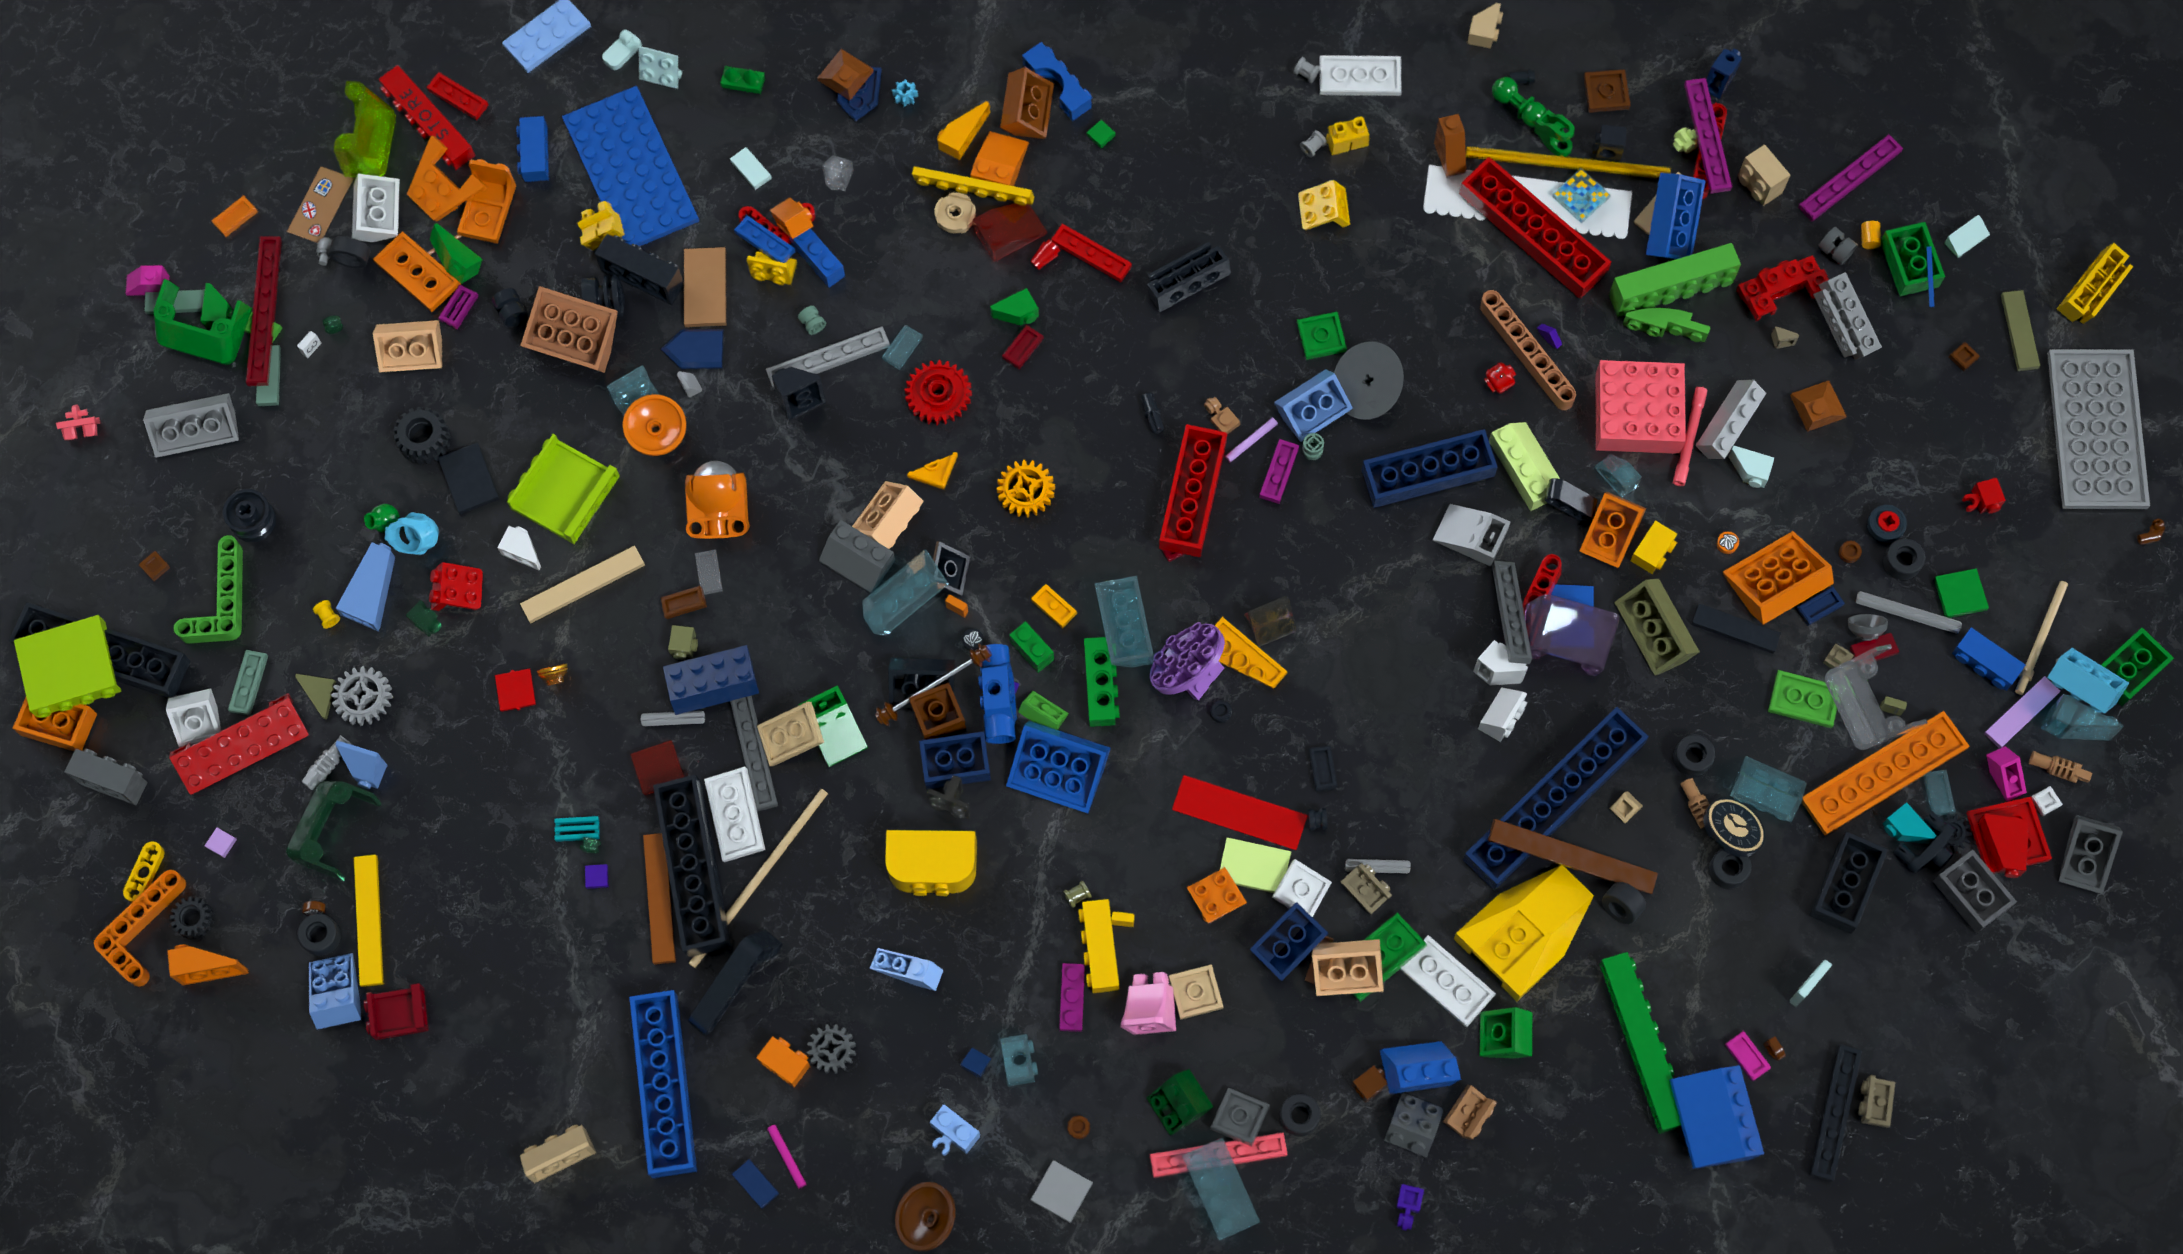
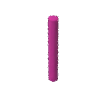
M776 1125L770 1126L767 1130L797 1187L805 1186L806 1182Z

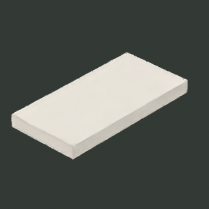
M1320 56V95L1401 96V56Z
M738 768L704 779L722 861L727 862L765 850L747 768Z
M1428 935L1424 939L1427 947L1399 970L1467 1028L1496 993Z

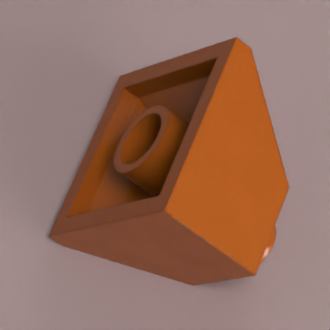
M841 49L817 80L846 99L851 100L873 73L874 69Z
M1829 380L1790 395L1807 432L1847 417Z

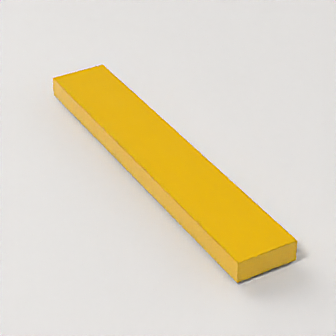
M378 856L354 857L360 986L365 987L382 985L384 983Z

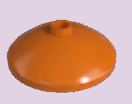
M656 394L647 395L634 401L627 409L623 419V432L628 443L636 451L649 456H660L673 451L682 442L686 432V418L681 407L671 398ZM658 427L659 431L653 432L652 428Z

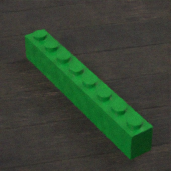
M1628 952L1602 959L1599 965L1658 1132L1660 1134L1680 1128L1682 1125L1670 1084L1674 1071L1672 1065L1666 1061L1665 1045L1658 1039L1659 1029L1656 1021L1651 1019L1649 1013L1651 1012L1650 1003L1643 997L1642 991H1644L1641 979L1636 977L1634 971L1636 970L1635 961L1632 957H1629Z

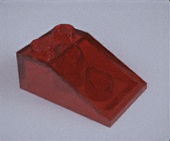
M1010 204L989 210L973 219L974 231L994 262L1047 234L1046 229L1030 204Z

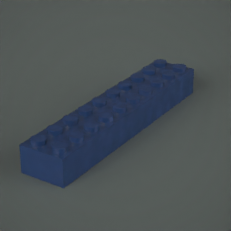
M1616 707L1508 811L1500 821L1550 837L1646 743L1649 736ZM1489 830L1465 853L1463 861L1495 890L1530 855L1487 841L1490 833Z

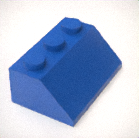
M1441 1041L1380 1050L1390 1094L1445 1087L1461 1080L1456 1057Z

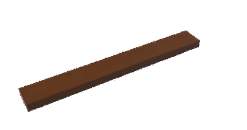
M1493 819L1487 840L1614 883H1628L1638 891L1647 894L1653 893L1658 875L1656 872L1497 819Z

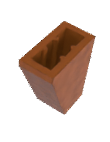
M1459 114L1439 118L1434 145L1446 178L1466 173L1465 131Z

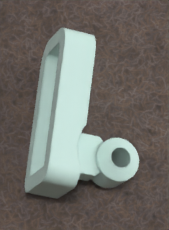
M622 31L619 39L604 52V63L613 70L620 69L639 50V46H642L640 39L630 31Z

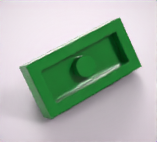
M725 66L721 87L761 94L765 74L764 72L753 71L752 69L746 70Z

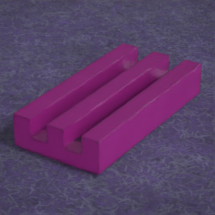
M459 285L438 317L439 321L458 329L478 298V294ZM462 292H465L464 295H463V297L461 298V300H460V301L457 303V305L455 306V309H454V311L452 312V314L450 315V317L447 318L448 314H449L450 311L452 310L453 306L455 305V303H456L457 300L459 299V297H460V295L462 294Z

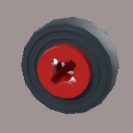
M1893 505L1877 507L1868 518V530L1880 542L1891 543L1897 541L1903 536L1907 528V520L1904 513Z

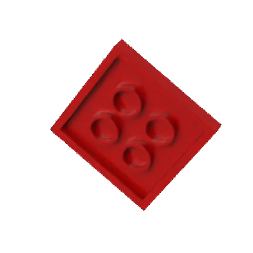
M2032 797L1970 810L1966 813L1981 860L1993 874L1998 872L1979 825V819L1984 814L2029 820L2026 866L2047 862L2052 859Z

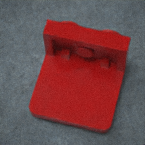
M444 562L432 570L430 581L433 582L429 595V601L432 602L431 610L440 611L446 605L478 610L481 607L482 570Z

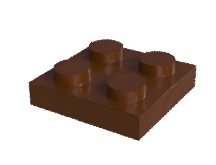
M1625 69L1586 72L1584 74L1589 112L1627 110L1630 108Z

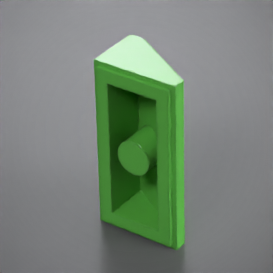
M1034 691L1027 696L1019 709V713L1032 722L1055 730L1059 729L1069 714Z

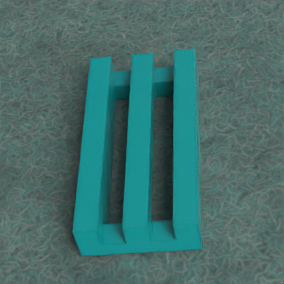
M598 816L555 819L556 842L600 839ZM595 823V825L560 827V825ZM595 830V833L560 835V832Z

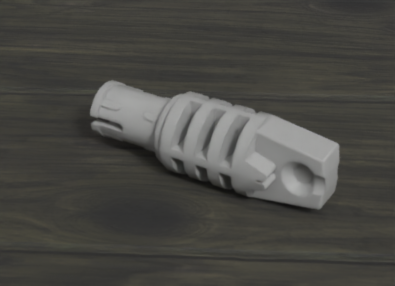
M341 735L336 740L351 745V743ZM336 742L329 750L323 751L322 755L318 757L319 759L308 769L302 783L309 789L313 790L320 782L322 783L327 778V775L331 773V770L335 768V765H338L341 754L335 745Z

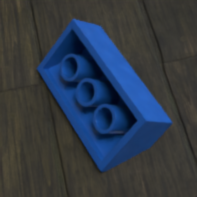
M1660 173L1646 255L1672 260L1693 255L1706 180L1681 174Z

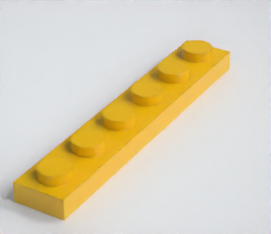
M914 167L912 172L915 181L923 186L931 184L943 190L951 188L963 194L971 192L983 198L991 196L1003 202L1011 200L1018 205H1032L1034 200L1033 192L1029 189Z

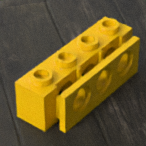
M2115 243L2102 250L2061 302L2057 310L2071 322L2083 316L2080 322L2084 324L2095 317L2133 268L2131 264L2126 267L2123 265L2129 258V255Z

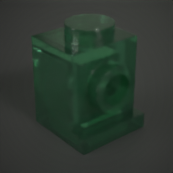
M422 600L406 615L409 621L428 637L437 633L442 626L437 620L438 615L432 609L427 608Z

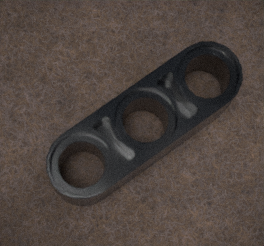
M1552 478L1549 480L1545 501L1573 518L1582 522L1593 521L1598 500L1562 479Z

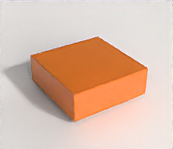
M949 595L945 600L946 608L965 618L968 613V606L965 602L952 595Z

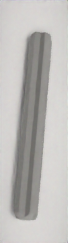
M1862 591L1856 597L1857 604L1956 634L1961 630L1962 623L1951 618Z

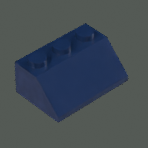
M1296 902L1250 950L1282 981L1326 937L1328 932Z

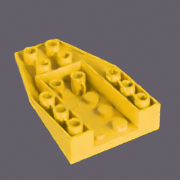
M1560 865L1500 893L1455 934L1454 940L1468 954L1473 952L1503 982L1501 987L1518 1002L1564 957L1594 895L1563 865Z

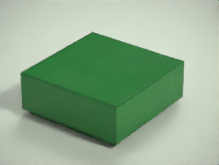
M1100 120L1087 132V136L1102 148L1115 137V132Z

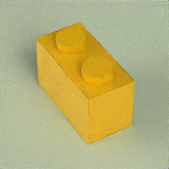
M1655 521L1634 552L1631 562L1653 574L1656 568L1660 570L1666 561L1664 558L1667 552L1671 553L1677 544L1674 541L1677 533Z

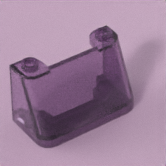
M1542 595L1526 604L1525 622L1532 659H1539L1540 656L1548 654L1580 663L1586 674L1598 675L1604 670L1618 628L1619 615L1553 595Z

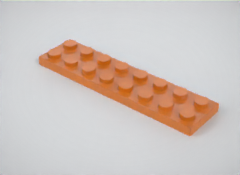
M1945 711L1803 796L1800 801L1826 836L1965 751L1970 746Z

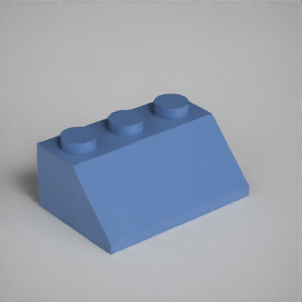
M1326 369L1274 402L1284 422L1301 442L1308 434L1316 433L1353 409L1335 373Z

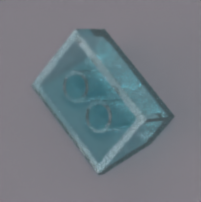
M1745 756L1730 796L1739 802L1753 805L1759 811L1771 813L1780 820L1792 822L1802 802L1807 782Z

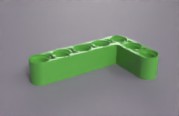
M224 536L218 543L217 616L178 620L174 625V632L185 643L230 641L237 639L241 635L243 550L233 536ZM230 545H234L232 550L226 551ZM234 565L231 570L226 571L228 566ZM229 585H234L231 590L226 591ZM233 605L231 610L225 611L227 606ZM233 625L231 630L225 631L227 626ZM212 626L209 632L204 633L205 628ZM186 628H190L187 634H183Z

